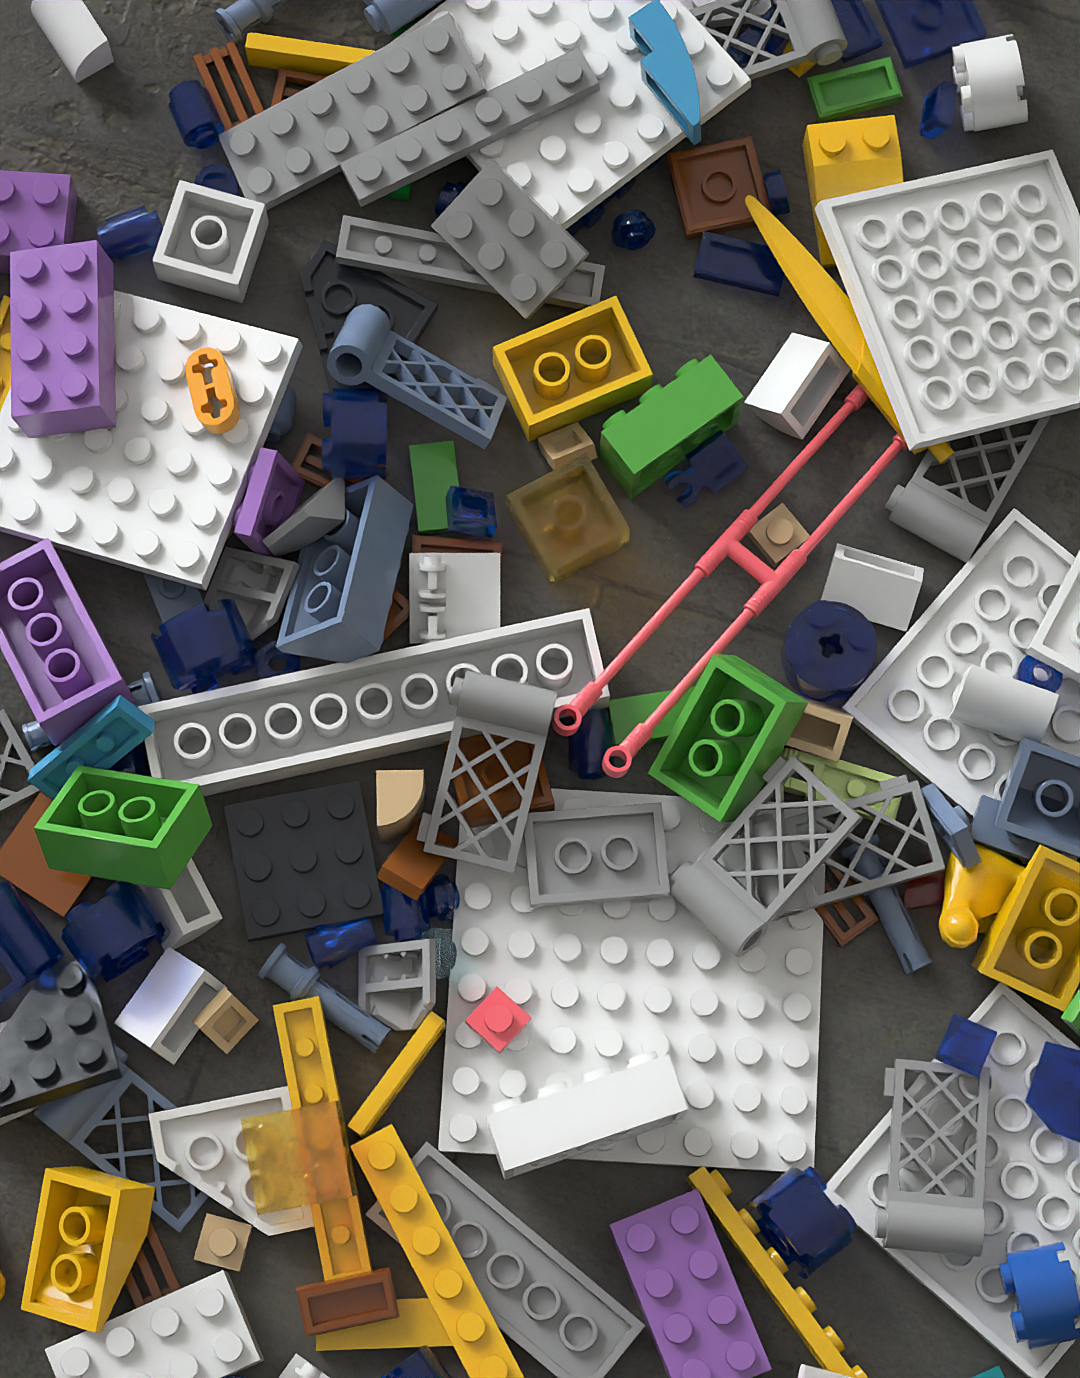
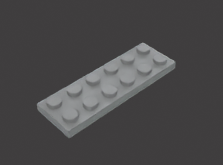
M448 12L218 135V138L244 197L265 204L267 211L341 172V162L487 92V88L454 17Z
M426 1141L411 1161L498 1328L557 1378H604L645 1327V1324ZM377 1200L366 1213V1216L400 1244Z

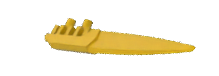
M748 194L745 198L746 206L788 280L830 342L852 369L853 378L906 443L850 299L792 233L755 197ZM947 442L911 450L914 454H917L928 448L940 464L948 460L955 453Z

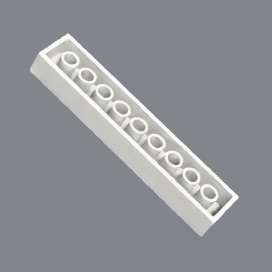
M587 608L362 657L349 663L339 662L137 706L155 720L153 733L144 740L151 775L156 778L199 784L203 796L444 744V742L450 741L457 706L449 704L455 677L464 679L467 670L558 692L552 720L558 707L569 704L590 681L594 682L604 671L590 610ZM607 685L602 689L603 694L587 712L608 708L610 694ZM564 714V715H561L559 718L567 717V716H570V715ZM463 727L461 738L483 733Z

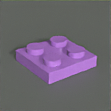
M260 447L257 460L250 465L248 470V489L243 504H240L235 511L234 533L254 553L275 557L262 540L275 531L294 513V510L298 507L305 481L278 451Z

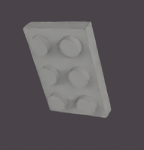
M490 160L431 225L525 319H530L590 254L495 160Z
M661 802L528 813L524 837L530 908L669 897L670 887Z

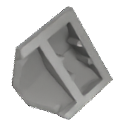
M338 475L299 505L289 518L262 540L275 557L304 548L345 520V481Z
M225 547L204 599V604L215 614L230 635L253 641L278 622L300 565L293 561Z
M435 939L359 947L358 1006L395 1031L417 1030L436 1003Z

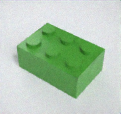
M711 354L701 362H698L697 359L687 362L676 372L675 376L677 379L664 388L660 384L655 385L640 397V405L627 414L624 410L615 413L603 424L604 430L601 432L599 459L630 500L738 423L744 396Z
M713 654L648 774L717 821L734 822L758 795L765 782L762 776L777 761L809 702L736 655Z
M78 765L37 822L34 830L49 869L171 890L213 825L199 784Z

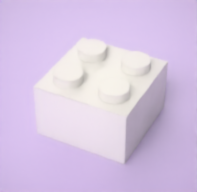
M179 180L152 260L158 280L243 303L269 224L265 204Z

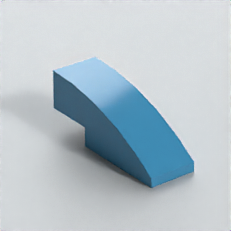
M653 0L628 17L630 38L645 55L640 60L642 81L693 145L701 141L699 94L694 68L686 45L673 19L660 0Z

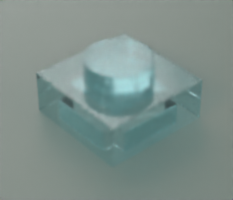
M432 928L419 933L418 940L435 939L436 980L450 976V970L453 969L457 956L456 945L452 942V929Z

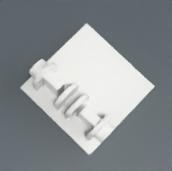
M409 553L410 643L427 644L500 628V553Z

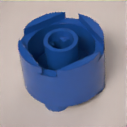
M1063 1241L1006 1254L1007 1263L999 1264L998 1267L1005 1295L1014 1294L1018 1311L1011 1312L1010 1314L1016 1342L1026 1341L1029 1350L1080 1339V1328L1076 1329L1074 1319L1080 1318V1300L1069 1260L1059 1262L1057 1255L1064 1253L1066 1250Z

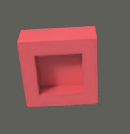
M496 986L465 1020V1023L498 1054H501L531 1021V1017Z

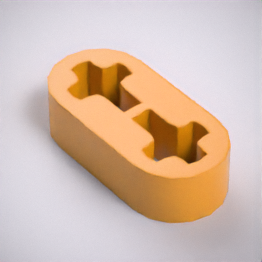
M210 347L200 348L188 357L185 365L194 412L202 426L209 432L214 434L226 433L233 429L240 417V408L231 369L219 351ZM212 363L214 366L211 369L213 379L211 384H208L202 375L205 372L204 365ZM217 397L224 408L220 410L221 416L214 419L211 415L214 412L212 398Z

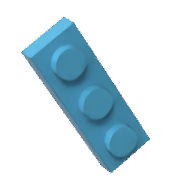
M119 695L32 767L28 782L54 800L78 765L108 770L153 733L155 720L122 695Z

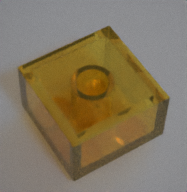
M587 453L507 495V512L550 586L629 544L631 530Z
M340 1101L241 1119L257 1215L357 1195Z

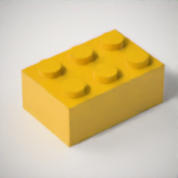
M617 296L493 346V366L528 442L642 395L651 389L653 373Z

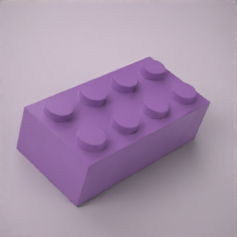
M0 170V273H10V252L73 243L78 194L71 175Z
M97 240L10 252L11 418L28 438L116 427L113 262Z
M49 538L1 562L0 648L39 725L52 744L56 746L64 742L119 695L135 704L136 700L65 564Z
M698 1189L608 1226L609 1233L668 1378H752L772 1369Z

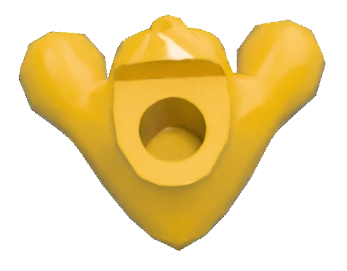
M976 843L974 844L982 862L968 869L963 867L955 855L950 852L945 870L943 908L938 925L942 940L951 948H966L977 941L978 933L986 935L993 919L1026 867L1018 865L1002 854Z

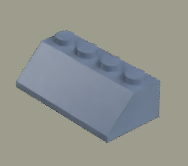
M378 475L345 488V520L315 542L301 549L297 562L300 566L291 586L276 648L281 652L349 663L380 651L414 504Z
M1027 738L1021 739L1004 786L994 827L1080 857V757Z

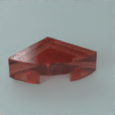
M930 859L924 862L922 865L931 863L932 860ZM945 871L907 882L903 895V904L907 910L943 904Z

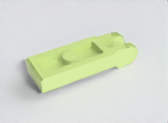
M787 747L783 748L779 757H783L786 761L792 755L796 756L809 769H813V773L844 801L881 791L879 782L895 778V776L840 759L839 762H835ZM790 777L784 783L785 792L805 796L804 799L808 800L807 782ZM816 790V801L827 800ZM902 797L892 799L884 815L895 820ZM884 802L869 807L880 811ZM859 809L854 810L863 818L875 820L874 817Z

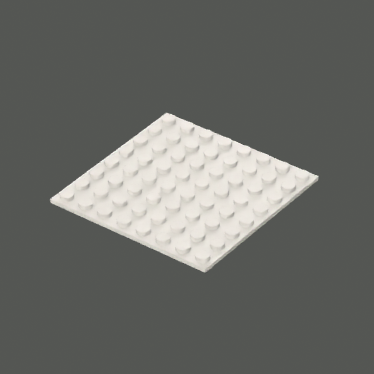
M551 789L555 802L554 811L661 802L670 891L674 885L670 881L674 872L687 861H690L692 864L699 861L733 823L717 821L682 796ZM808 808L784 809L785 818L808 812ZM764 810L756 815L772 813L773 818L776 819V810ZM517 819L507 822L513 834ZM461 823L459 826L458 845L470 838ZM492 824L471 829L476 835ZM809 824L796 827L799 835L809 834ZM817 824V834L827 833L825 827ZM501 826L479 839L488 856L503 860L508 859L511 841ZM524 833L514 873L457 860L438 1151L496 1155L486 1126V1115L493 1113L494 1104L518 1096L521 1102L525 1103L537 1099L539 1095L538 1090L543 1087L565 1081L567 1088L582 1084V1081L585 1080L583 1075L588 1072L611 1066L614 1073L626 1069L630 1064L629 1060L631 1058L656 1051L658 1058L670 1054L688 1106V1111L683 1120L567 1159L702 1167L704 1165L705 1168L814 1174L823 920L813 908L793 917L772 921L760 941L746 954L737 958L671 893L669 897L530 908ZM818 840V849L823 846L826 840ZM801 841V844L810 848V841ZM473 843L463 849L479 853ZM729 845L717 861L729 872L746 871L744 846ZM805 854L806 860L808 862L810 858L807 854ZM822 864L812 876L817 895L824 894L825 864ZM746 877L736 878L746 887ZM755 886V897L760 901L759 896H758V892H757V889H756V886ZM496 986L531 1017V1021L501 1054H498L465 1023V1020Z

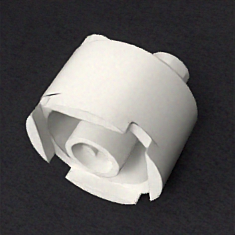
M1013 34L952 47L954 66H952L956 92L961 93L962 106H960L965 132L971 130L976 132L1028 121L1027 99L1020 100V96H1023L1022 86H1025L1019 50L1016 40H1013Z

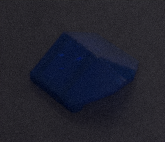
M1046 1041L1024 1102L1030 1109H1033L1052 1133L1078 1143L1080 1142V1050Z

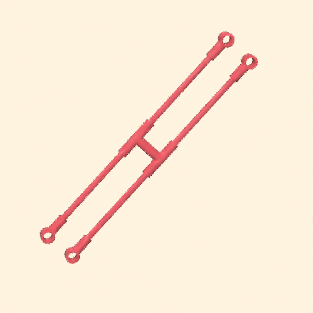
M859 384L844 399L845 404L749 510L745 509L703 557L700 558L694 565L695 570L599 677L594 682L590 681L569 704L561 705L555 711L552 719L553 729L561 736H571L576 733L584 714L603 694L602 689L703 577L707 578L727 556L762 584L758 591L743 606L744 611L644 723H639L619 746H613L606 751L602 760V768L608 776L619 778L628 772L632 758L652 737V730L699 679L712 655L721 654L747 623L762 613L807 562L806 557L897 454L901 450L908 448L907 444L897 433L893 437L891 446L798 550L794 549L775 571L739 543L758 522L757 517L852 411L859 410L868 400L869 396ZM564 714L573 717L575 724L565 726L559 721V717ZM619 756L624 760L625 766L616 768L610 764L609 758Z

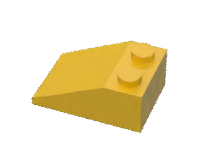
M895 115L812 124L806 127L802 147L820 262L823 268L836 267L837 265L814 210L821 200L903 183L902 160Z
M1039 845L993 919L972 962V966L980 973L1063 1012L1070 1004L1080 983V863Z
M83 1166L45 1168L21 1310L90 1332H102L146 1238L155 1187Z

